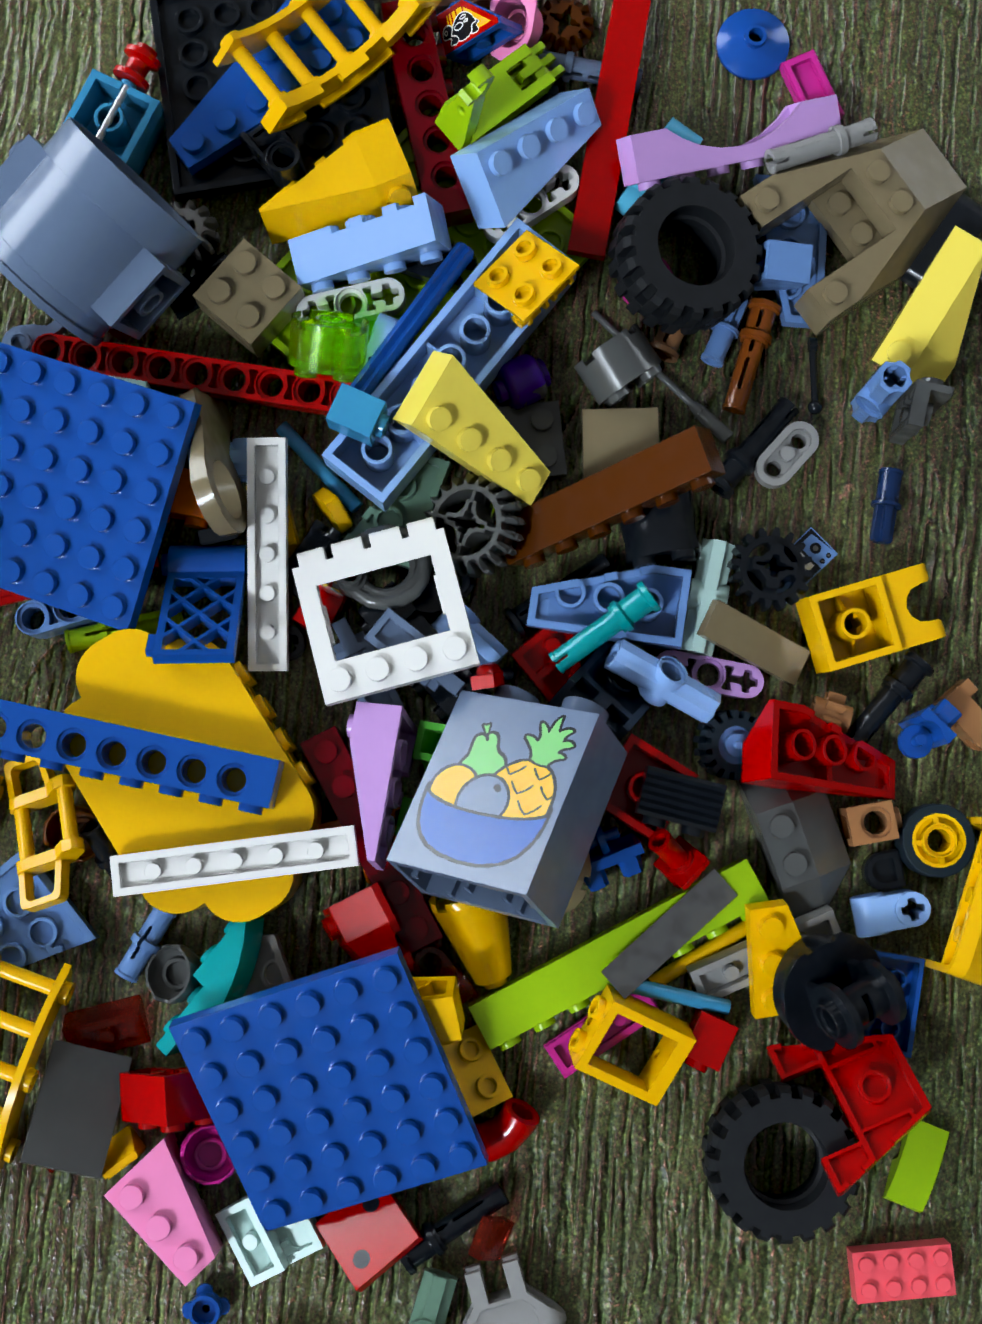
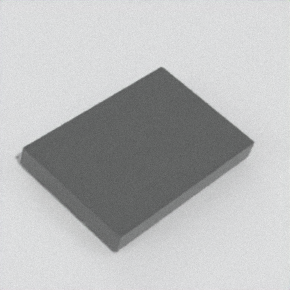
M54 1039L19 1163L98 1180L101 1179L121 1103L119 1073L129 1071L132 1057Z

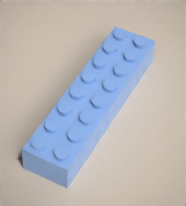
M518 217L371 394L386 401L387 415L391 416V421L382 439L377 437L371 447L339 433L322 453L327 467L384 512L389 509L437 450L393 420L432 352L438 351L454 355L479 387L485 391L498 376L501 367L511 360L571 286L567 285L557 295L558 298L555 301L548 299L550 307L548 309L540 307L541 313L533 320V324L531 326L525 325L523 328L518 327L511 319L513 314L474 287L473 283L526 230L564 254Z

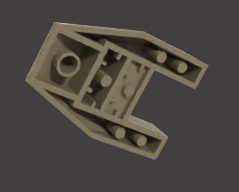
M924 128L850 148L847 154L841 156L832 154L782 170L769 176L739 196L736 203L741 208L746 206L752 214L748 219L751 225L757 224L761 235L758 239L808 207L848 261L810 287L794 305L809 328L817 336L900 279L967 186Z

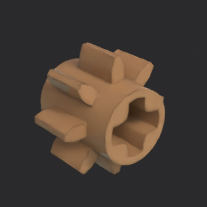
M830 690L825 692L824 698L814 696L809 707L815 711L814 715L826 723L833 722L842 728L841 732L844 734L848 731L854 709L844 705L847 696Z

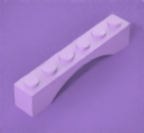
M837 94L785 106L775 121L763 132L739 146L720 148L700 145L681 138L667 128L617 139L616 144L624 187L638 184L640 192L649 189L655 184L661 185L660 179L677 177L682 182L686 176L695 177V172L703 170L707 171V177L730 173L729 165L740 163L741 170L764 166L763 158L766 150L828 132L829 127L837 124L840 125Z

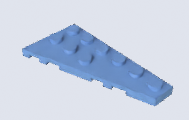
M19 852L0 866L1 960L24 967L100 938L69 897L63 903L36 912H30L21 908L19 878L16 863L20 861ZM49 871L33 876L35 899L47 896L53 892L55 879Z

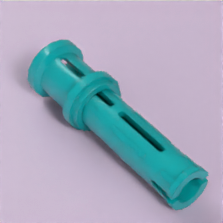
M642 581L636 584L637 588L620 601L613 600L607 607V613L553 652L548 653L552 662H557L568 654L565 659L555 665L562 674L621 630L625 633L627 631L631 632L634 629V624L652 611L658 612L662 609Z

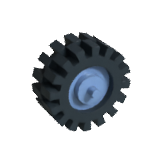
M727 709L716 711L713 718L707 724L699 723L696 729L701 731L699 736L694 735L693 742L698 743V748L693 749L695 756L701 757V760L697 761L699 765L707 768V773L718 778L741 780L743 743L757 721V717H750L751 713L746 711Z

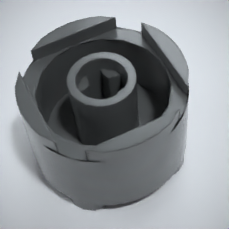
M635 323L629 331L627 328L592 351L591 355L593 357L586 362L581 360L574 366V369L598 405L600 406L604 403L607 409H609L631 392L628 388L630 385L635 383L640 388L655 378L662 371L659 365L662 363V360L638 324Z

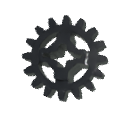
M775 527L769 536H767L764 528H759L755 532V538L748 533L741 539L743 546L737 544L731 551L737 558L731 559L727 563V567L736 570V573L728 578L729 583L739 584L740 588L735 592L736 597L744 593L749 596L746 606L750 607L758 601L760 602L761 612H766L772 604L778 612L786 608V602L791 606L798 602L799 597L797 594L803 595L808 591L809 587L802 581L813 577V572L805 569V565L812 561V557H802L800 552L806 545L803 542L795 546L792 543L794 538L792 532L785 538L780 537V529L778 527ZM764 546L761 556L754 555L752 558L749 557L752 550ZM769 563L770 569L764 568V565ZM770 570L775 571L776 574L770 576ZM791 582L786 591L776 594L780 583Z

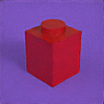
M696 1008L689 1026L697 1041L684 1063L703 1073H706L708 1067L719 1072L739 1028L713 1013Z

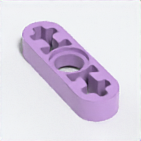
M666 650L656 657L658 659L663 656L674 657L685 668L688 667L687 660L694 661L689 676L700 682L697 678L699 667L704 664L714 666L718 672V680L714 685L707 687L724 697L748 700L757 696L764 686L763 674L757 667L750 664L677 650ZM725 667L731 668L730 677L739 678L744 675V672L749 673V679L755 681V686L748 688L745 693L741 691L742 686L740 684L729 682L727 683L728 690L722 689L721 687L726 680Z

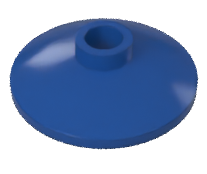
M744 9L732 14L720 27L716 39L717 55L722 65L731 74L745 80H761L775 74L780 68V63L786 61L790 46L789 36L783 23L773 14L760 9ZM749 35L758 36L761 40L754 42L749 38Z

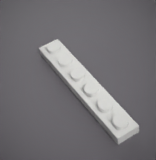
M286 437L247 438L248 671H289L288 439Z
M355 825L109 856L113 897L360 866Z

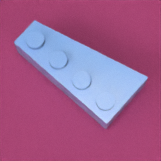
M589 88L560 92L450 156L478 229L505 228L602 125Z
M424 192L412 197L414 205L393 203L381 207L382 216L380 217L358 215L345 222V229L339 230V226L330 225L288 240L298 284L305 289L312 290V293L316 294L335 289V283L348 280V284L366 282L371 279L370 274L384 270L386 275L399 273L407 269L406 264L419 260L422 265L443 260V254L449 253L452 250L443 206Z

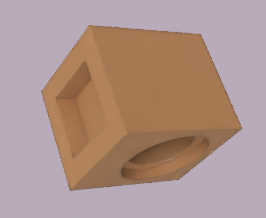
M880 800L837 808L845 846L855 847L900 838L898 830L902 828V818L898 807H893L892 800ZM869 812H874L880 821L879 828L874 833L868 832L864 826V818Z

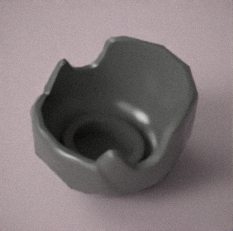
M164 944L156 954L151 956L145 968L146 985L152 993L154 1000L167 1004L185 1002L188 996L201 985L193 974L202 963L199 956L192 949L180 944Z

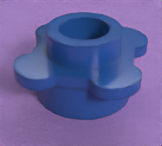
M202 1283L197 1287L195 1297L191 1301L186 1302L182 1308L183 1316L189 1319L192 1324H216L221 1315H226L229 1312L230 1301L226 1297L221 1298L213 1292L211 1284ZM204 1305H209L210 1310L208 1312L203 1310Z

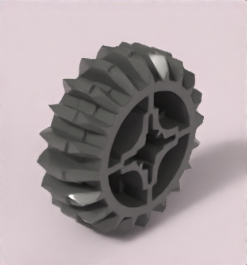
M467 473L465 480L460 477H452V488L448 485H440L442 497H430L435 507L433 511L428 510L424 513L426 517L434 518L436 529L444 528L457 576L465 577L469 575L472 578H481L482 572L487 575L495 574V564L500 567L507 566L505 555L510 554L514 556L517 554L516 549L512 547L514 540L517 542L524 540L521 534L516 533L517 528L526 524L524 519L516 517L523 510L521 504L514 502L516 497L508 490H503L493 481L490 483L482 475L478 477L474 473ZM490 503L493 504L495 509L496 525H494L491 519L492 508H490ZM477 523L484 526V528H469L463 524ZM452 527L455 529L456 533L455 542H453L452 538ZM491 539V540L488 542V544H487L483 549H481L482 546H483V544H484L487 540Z

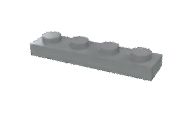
M828 904L794 918L802 939L813 934L834 935L841 932L834 911ZM747 940L686 966L695 992L722 998L749 986Z

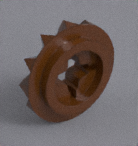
M546 0L540 10L544 25L539 41H542L547 49L557 53L567 54V51L577 52L582 49L591 39L594 27V18L589 12L588 4L583 5L578 0ZM570 14V24L572 26L567 25L565 30H562L561 35H559V22L557 20H563L564 16Z

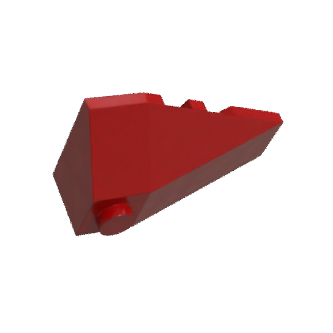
M378 882L322 911L325 918L321 922L331 941L337 939L340 947L354 961L400 946L410 972L414 971L413 964L415 962L410 951L406 950L401 943H397L395 935L401 929Z

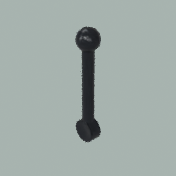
M809 337L807 349L810 362L811 402L808 404V410L811 414L816 415L823 408L818 396L817 337Z

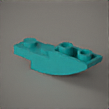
M262 916L247 922H229L224 928L225 935L220 942L211 946L201 956L200 962L202 964L193 974L201 985L188 996V1006L181 1014L175 1015L167 1022L163 1028L165 1034L156 1044L165 1056L180 1052L169 1030L172 1020L244 996L252 978L260 951L264 918Z

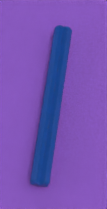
M463 242L455 244L350 386L370 395L374 392L472 261L474 251L471 247Z

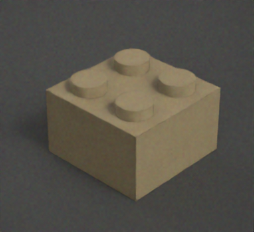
M243 238L193 294V297L205 314L258 358L296 315L297 305L305 297V294L298 283Z

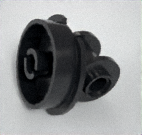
M839 932L834 935L813 934L796 942L785 953L777 967L773 982V1000L777 1013L791 1034L799 1042L811 1049L826 1052L834 1048L835 1042L846 1049H855L863 1043L864 1030L869 1028L876 1018L888 1025H896L906 1017L907 1006L900 982L891 971L881 964L874 949L866 941L855 935Z

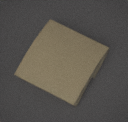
M658 407L582 409V479L659 443Z

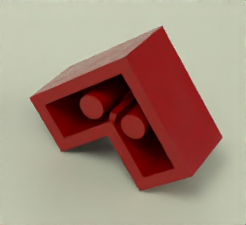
M152 1066L119 1073L122 1121L138 1123V1129L141 1130L160 1127L162 1133L185 1130V1123L194 1122L195 1125L214 1124L187 1066L179 1068Z

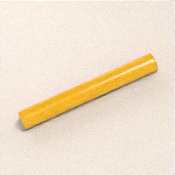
M740 921L730 927L725 933L710 939L653 973L648 980L666 985L686 973V966L720 952L745 938L746 921Z

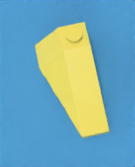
M954 226L870 357L871 361L880 366L886 361H903L911 368L910 378L913 383L923 377H934L944 382L946 381L957 362L982 271L981 240L958 226Z

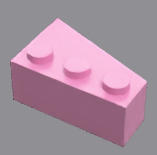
M172 1132L166 1135L127 1172L104 1197L181 1283L186 1286L215 1259L223 1243L204 1200L200 1198L193 1180L183 1170L180 1161V1149L176 1143L178 1140L175 1133Z

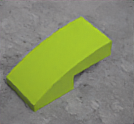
M920 1121L902 1139L898 1157L891 1162L883 1198L918 1213L923 1212L936 1181L950 1132Z

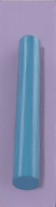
M287 421L283 422L276 429L277 434L288 439V445L332 493L339 497L340 501L351 513L356 512L362 506L361 500L333 470L326 466L319 455Z
M647 980L631 993L723 1015H728L731 1009V1001L729 999Z

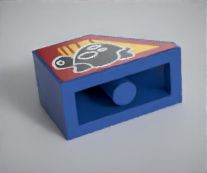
M455 0L449 4L447 9L437 14L439 36L444 46L446 58L466 66L473 64L524 33L521 24L469 0Z

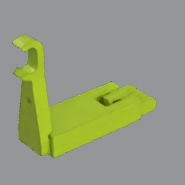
M539 41L531 48L523 44L489 70L484 64H480L467 75L471 82L444 102L435 120V124L458 151L511 121L547 94L554 82L565 73L566 69L561 64L551 71L548 69L556 60L551 52L540 60L538 56L546 49L542 41Z

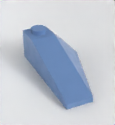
M649 565L639 569L622 572L616 571L605 573L601 576L532 587L526 626L576 635L607 613V607L613 600L620 601L637 588L636 584L642 581L662 609L658 612L652 611L634 624V629L631 632L627 631L625 633L621 630L608 641L617 642L619 639H624L635 646L679 651L683 641L692 570Z

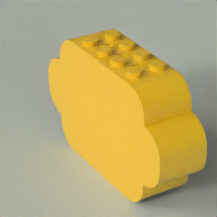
M139 629L115 631L85 651L76 670V685L81 698L69 705L63 713L285 762L274 809L263 808L262 815L238 810L239 802L227 799L223 800L222 806L199 802V793L184 790L182 798L158 793L160 785L145 781L143 789L118 784L120 776L105 773L103 780L80 776L81 767L65 764L118 855L318 830L322 820V806L312 786L317 780L306 763H302V761L297 762L292 754L297 749L295 743L286 730H282L281 727L277 729L272 719L277 717L276 712L266 697L263 698L261 694L256 695L252 687L257 682L251 671H248V667L245 664L243 665L240 660L235 661V663L154 664L153 658L146 657L145 653L148 634L150 633ZM178 639L167 644L165 649H180L186 643ZM212 642L205 645L208 649H221ZM81 734L75 736L70 743V750L77 757L86 748L85 738ZM117 743L110 749L109 758L115 766L121 764L126 757V750L121 743ZM159 751L151 755L148 766L153 774L162 772L166 765V759L163 753ZM196 760L189 765L187 771L189 779L193 783H198L205 777L206 767L202 761ZM234 769L228 774L227 785L230 790L237 792L245 786L246 776L241 769ZM303 873L143 893L142 895L149 904L166 913H186L207 906L212 913L221 919L230 922H247L264 916L289 901L298 890Z

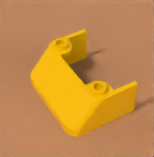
M966 817L971 822L973 829L981 831L942 961L939 963L926 958L923 959H925L924 967L982 986V817Z

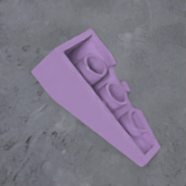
M356 701L354 714H350L348 717L346 731L347 736L350 737L367 861L376 870L384 871L395 832V819L391 814L393 809L401 807L404 797L401 777L410 776L413 764L412 754L418 729L403 706Z

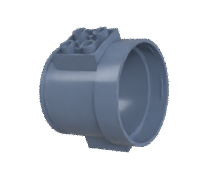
M69 117L45 145L28 134L24 139L12 146L9 151V157L0 166V272L28 299L61 326L94 346H98L104 340L107 332L113 328L139 340L190 284L178 271V268L203 242L202 238L145 180L78 121Z

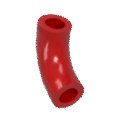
M510 1098L504 1102L500 1111L494 1117L485 1122L475 1124L489 1155L488 1163L495 1162L516 1151L538 1126L540 1117L537 1111L527 1102L517 1098Z

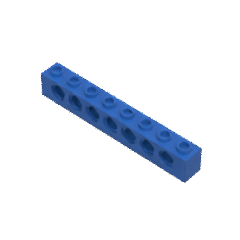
M0 699V718L2 717L6 723V731L0 738V758L24 763L26 756L41 759L39 767L64 772L65 764L81 767L80 776L103 780L105 773L120 776L118 784L143 789L145 781L160 785L158 793L182 798L184 790L199 793V802L222 806L223 800L227 799L239 802L238 810L262 815L263 808L274 809L284 761ZM42 726L46 732V740L43 745L36 748L31 742V734L35 728ZM81 734L85 738L86 748L81 755L75 757L70 750V743L75 736ZM121 743L125 747L126 757L121 764L115 766L110 761L109 752L115 744ZM160 751L165 756L166 765L162 772L153 774L149 769L148 761L152 754ZM200 760L206 767V774L200 782L193 783L188 777V767L192 762ZM241 769L246 776L245 786L240 791L233 792L227 785V776L232 770Z

